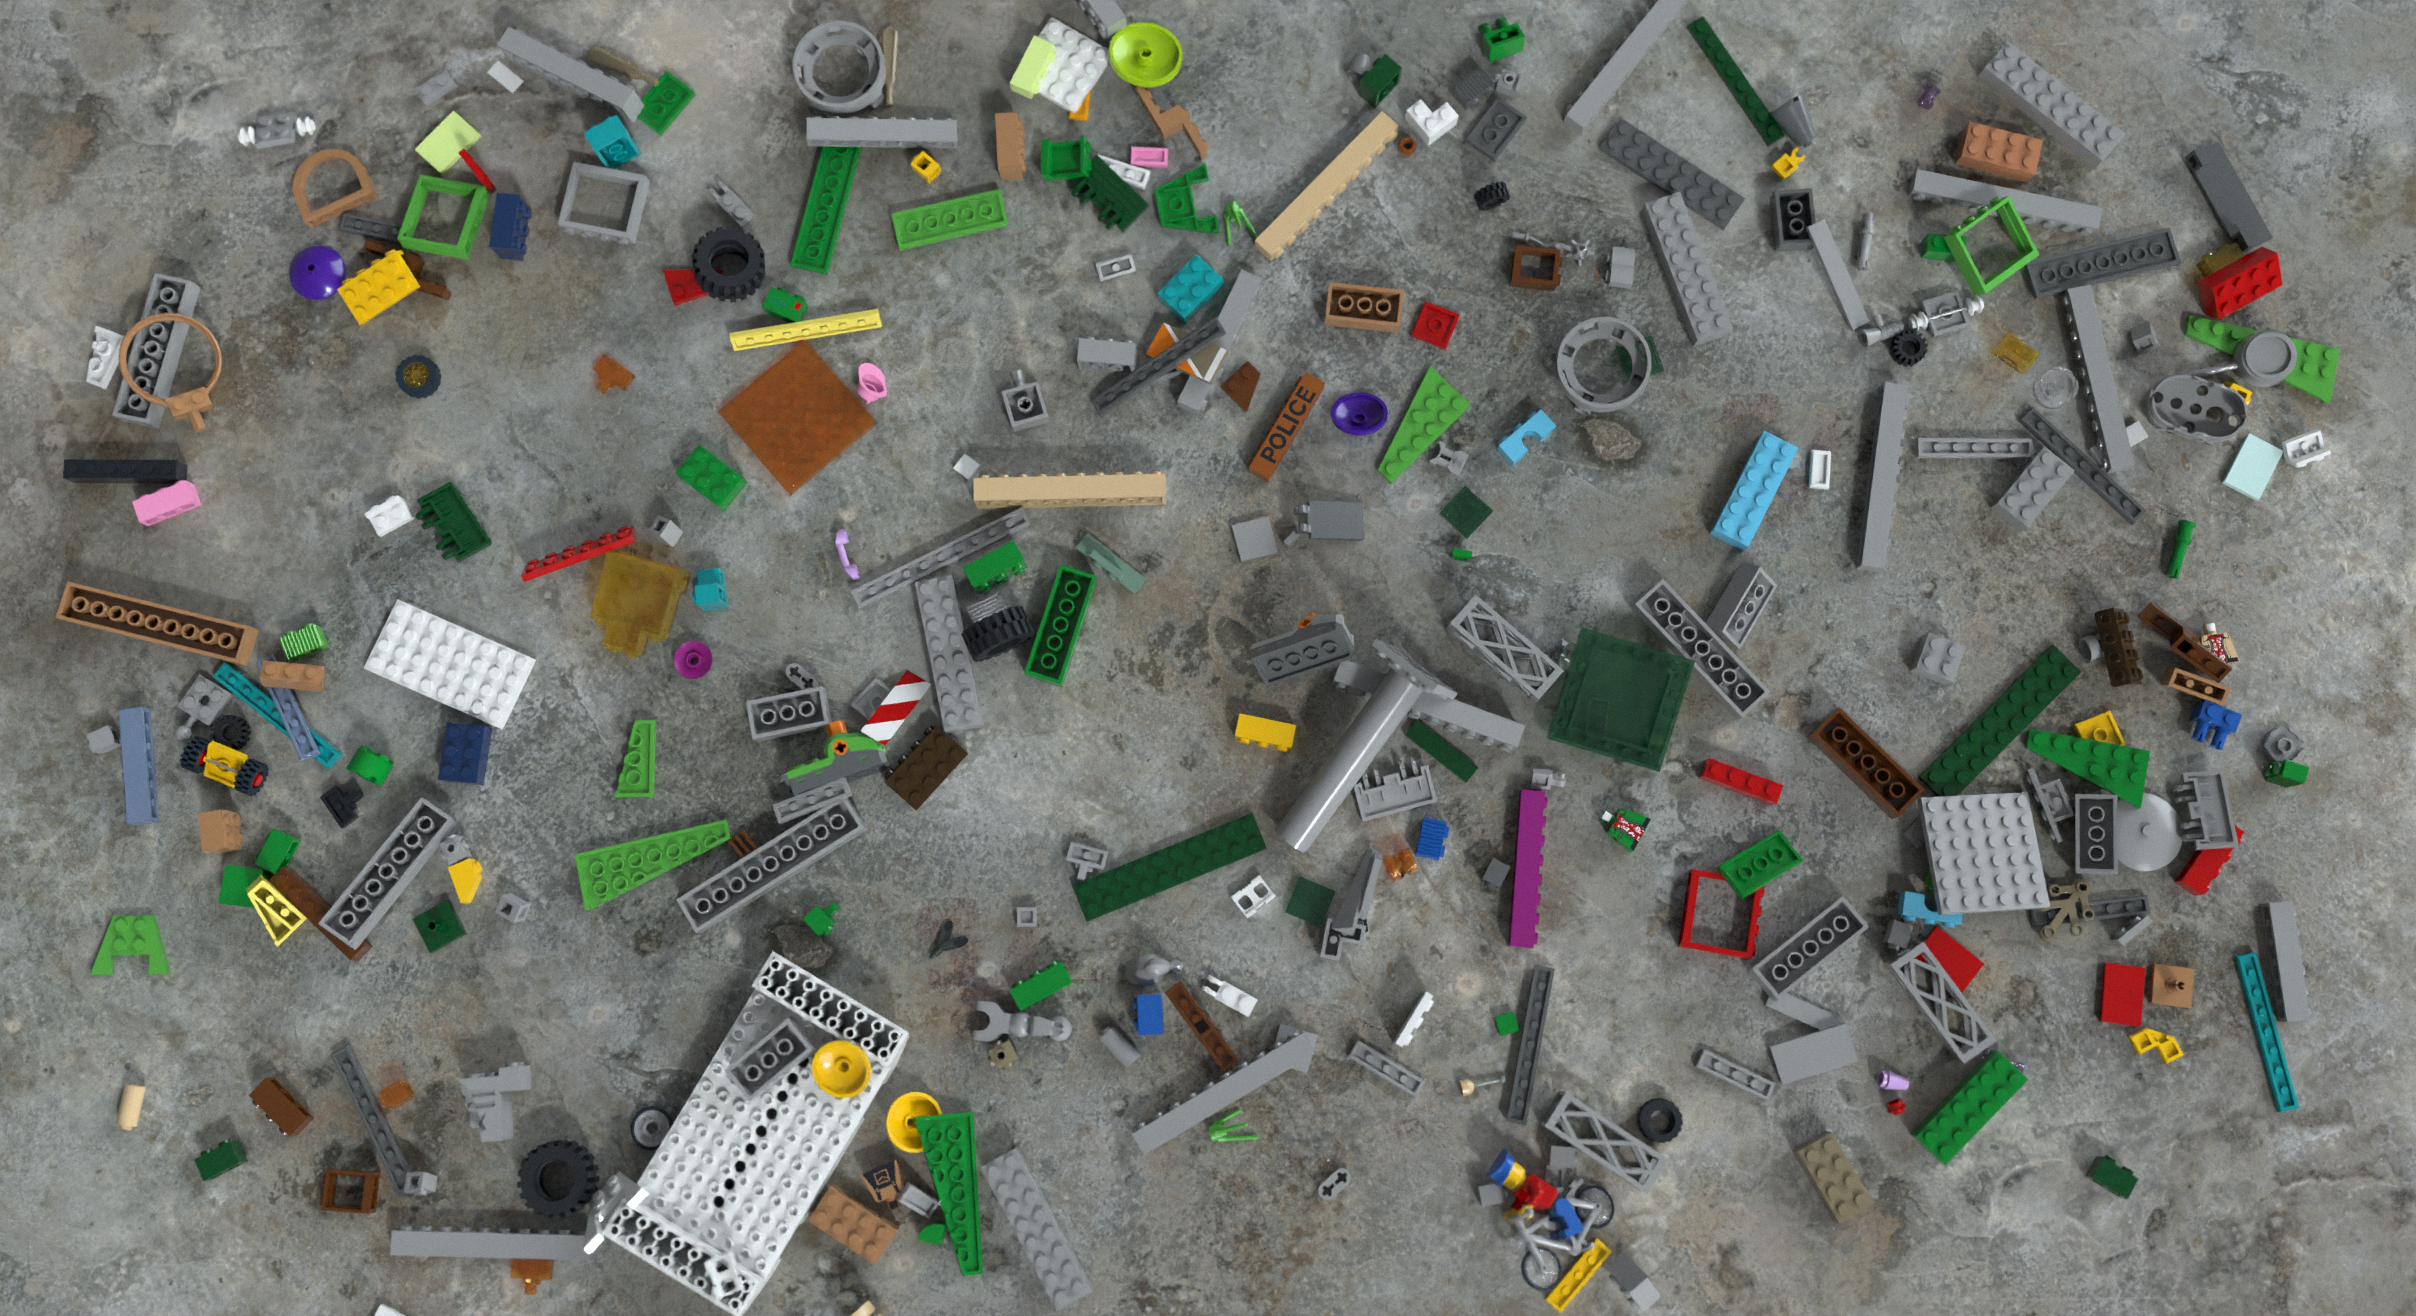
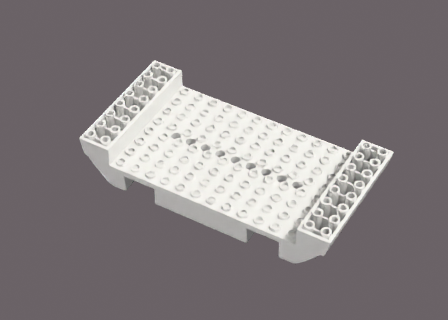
M775 952L771 953L754 981L752 987L755 990L638 1181L637 1185L648 1192V1194L634 1209L627 1204L626 1197L623 1198L603 1231V1235L734 1316H742L774 1273L782 1259L780 1256L798 1225L804 1222L863 1123L865 1119L863 1116L881 1085L886 1084L895 1069L909 1038V1032ZM787 1018H792L812 1042L816 1050L808 1056L809 1063L806 1067H801L798 1064L755 1101L749 1102L724 1070ZM837 1040L847 1041L858 1046L868 1057L871 1065L870 1081L858 1095L850 1098L834 1097L824 1092L816 1083L812 1073V1061L816 1052L826 1043ZM791 1073H795L798 1076V1082L794 1085L788 1081V1076ZM781 1090L786 1091L788 1094L785 1102H781L778 1099V1093ZM770 1108H774L777 1111L775 1119H770L767 1116V1111ZM760 1125L765 1126L767 1129L764 1137H760L757 1134V1128ZM749 1143H753L756 1146V1152L752 1155L746 1151V1146ZM738 1161H743L746 1165L743 1172L736 1170V1163ZM728 1178L733 1179L735 1182V1187L732 1190L727 1189L725 1186V1181ZM717 1196L724 1198V1205L722 1207H717L714 1203ZM733 1252L737 1263L735 1266L745 1288L716 1299L713 1291L715 1285H712L711 1274L708 1275L704 1263ZM723 1258L715 1262L718 1273L729 1269L727 1259ZM732 1278L721 1282L724 1292H729L736 1288Z

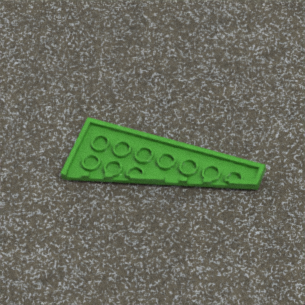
M2190 315L2187 317L2184 336L2203 345L2207 344L2222 354L2226 353L2234 357V352L2239 342L2247 335L2258 330ZM2290 338L2297 350V361L2292 372L2282 381L2288 383V386L2292 388L2296 387L2306 392L2309 396H2315L2323 400V403L2331 402L2340 349Z
M726 819L574 854L585 911L592 910L731 840L729 821Z

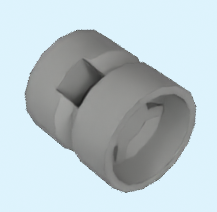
M2096 633L2095 636L2090 635L2080 638L2079 648L2086 661L2090 662L2101 658V656L2104 657L2099 633Z

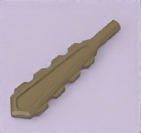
M889 25L879 35V43L882 45L881 50L886 62L884 85L886 87L885 106L887 107L893 106V87L895 81L898 80L896 69L899 66L897 61L899 48L897 45L900 44L898 31Z
M594 46L586 51L588 61L591 62L592 66L602 67L603 70L608 72L614 71V74L618 76L624 75L628 80L640 79L654 86H657L659 83L658 79L643 73L635 63L629 64L627 59L623 57L618 58V55L613 52L608 53V50L602 46Z

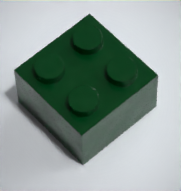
M1386 54L1382 58L1378 57L1372 64L1373 67L1369 71L1366 70L1360 77L1359 96L1374 108L1400 82L1402 67Z

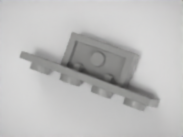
M2034 768L2027 769L2029 773L2026 776L2030 785L2034 784L2036 789L2034 796L2038 803H2042L2044 810H2041L2045 821L2049 820L2052 827L2049 828L2053 840L2057 839L2058 843L2062 842L2064 839L2056 822L2075 816L2060 779L2040 785Z

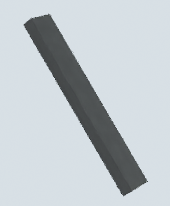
M2147 895L2088 901L2090 909L2095 914L2094 918L2090 921L2150 914ZM2076 902L2075 907L2078 921L2084 922L2080 916L2082 912L2080 902ZM2061 908L2049 909L2045 912H2041L2038 909H2029L2031 927L2049 925ZM2085 912V916L2090 918V914ZM2068 914L2061 924L2070 923Z

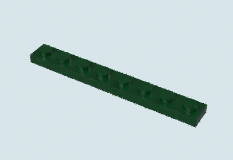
M1702 16L1687 26V30L1765 144L1769 147L1784 138L1785 134L1771 117L1770 112L1705 17Z

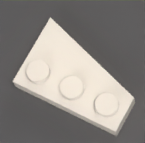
M95 325L94 332L97 335L96 341L92 343L94 352L93 358L89 361L86 382L106 390L118 366L119 348L124 336Z

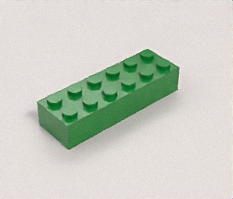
M1064 565L1059 566L1024 672L1026 677L1063 688L1098 581L1096 575Z
M1992 1049L1910 1135L1938 1162L1946 1166L2029 1079L2001 1052Z

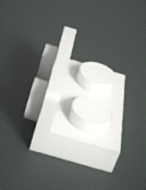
M391 496L385 500L386 502L381 505L372 506L368 512L364 513L366 518L370 519L378 536L382 537L414 519L405 500L400 496Z

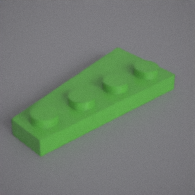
M635 720L629 740L628 752L625 755L622 774L620 773L619 785L614 798L654 797L655 720Z

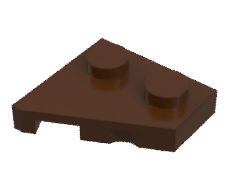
M1247 361L1220 388L1246 413L1258 384L1260 373Z

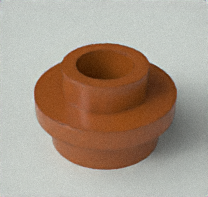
M1404 137L1399 141L1398 150L1401 154L1409 156L1416 151L1417 145L1414 139ZM1409 145L1410 149H1405L1404 146Z

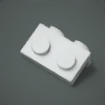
M2318 429L2281 442L2285 463L2294 467H2304L2308 462L2322 460L2324 456L2331 454L2329 449L2324 448L2321 430Z

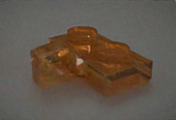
M605 354L593 368L595 372L600 374L598 378L600 381L595 388L602 394H605L609 387L613 389L615 385L625 392L635 378L634 374Z
M513 1258L510 1278L522 1279V1284H525L524 1295H535L537 1284L540 1285L541 1280H552L554 1259Z

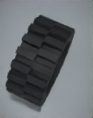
M1013 606L1000 612L992 613V615L973 623L974 625L967 627L961 633L975 662H981L985 659L989 660L992 657L1000 656L1002 653H1007L1009 650L1017 648L1018 645L1024 644L1035 635L1023 606Z

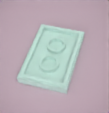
M2250 433L2247 434L2222 483L2258 501L2284 451Z

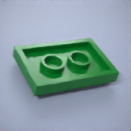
M666 71L660 77L658 85L653 86L642 98L641 101L645 106L640 114L637 115V119L661 136L696 94Z

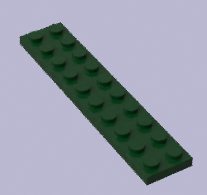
M2051 645L1918 778L1937 797L1958 796L2081 671L2054 645Z
M1251 813L1072 886L1086 922L1264 851L1267 847L1254 815Z

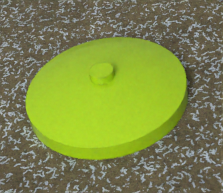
M1153 23L1129 24L1115 33L1110 42L1109 62L1112 69L1124 81L1136 86L1157 87L1166 84L1177 75L1182 64L1183 53L1177 38L1167 29Z

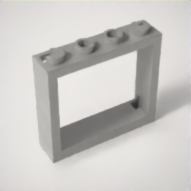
M573 162L558 226L563 232L570 235L577 233L585 238L598 237L605 242L614 240L622 245L628 243L635 244L650 181L646 175ZM580 176L637 187L626 232L569 221Z

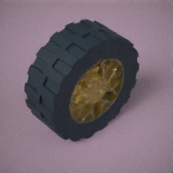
M423 355L408 356L397 367V372L395 373L396 382L399 388L409 396L417 399L427 398V396L433 395L438 390L442 378L441 371L433 361Z

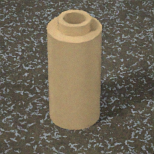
M124 1085L116 1124L120 1125L119 1129L132 1130L133 1127H137L146 1086Z

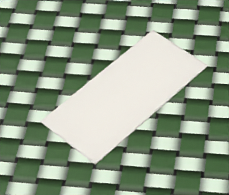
M497 61L487 72L512 93L524 82L500 61Z

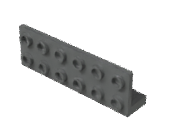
M2219 142L2203 149L2198 147L2185 157L2186 162L2238 254L2273 238Z

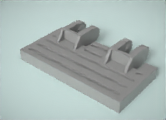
M1414 757L1409 758L1413 775L1406 776L1404 762L1400 760L1398 761V766L1402 779H1400L1398 771L1382 775L1384 783L1382 785L1377 767L1372 768L1376 785L1369 786L1367 773L1364 772L1361 776L1364 789L1361 782H1357L1353 787L1361 820L1367 821L1437 802L1428 764L1420 765L1421 774H1418Z
M2224 770L2182 773V783L2192 782V784L2172 787L2173 792H2191L2192 796L2175 798V804H2186L2189 820H2199V822L2179 824L2181 830L2198 829L2199 834H2186L2182 836V841H2194L2195 850L2237 847L2238 841Z

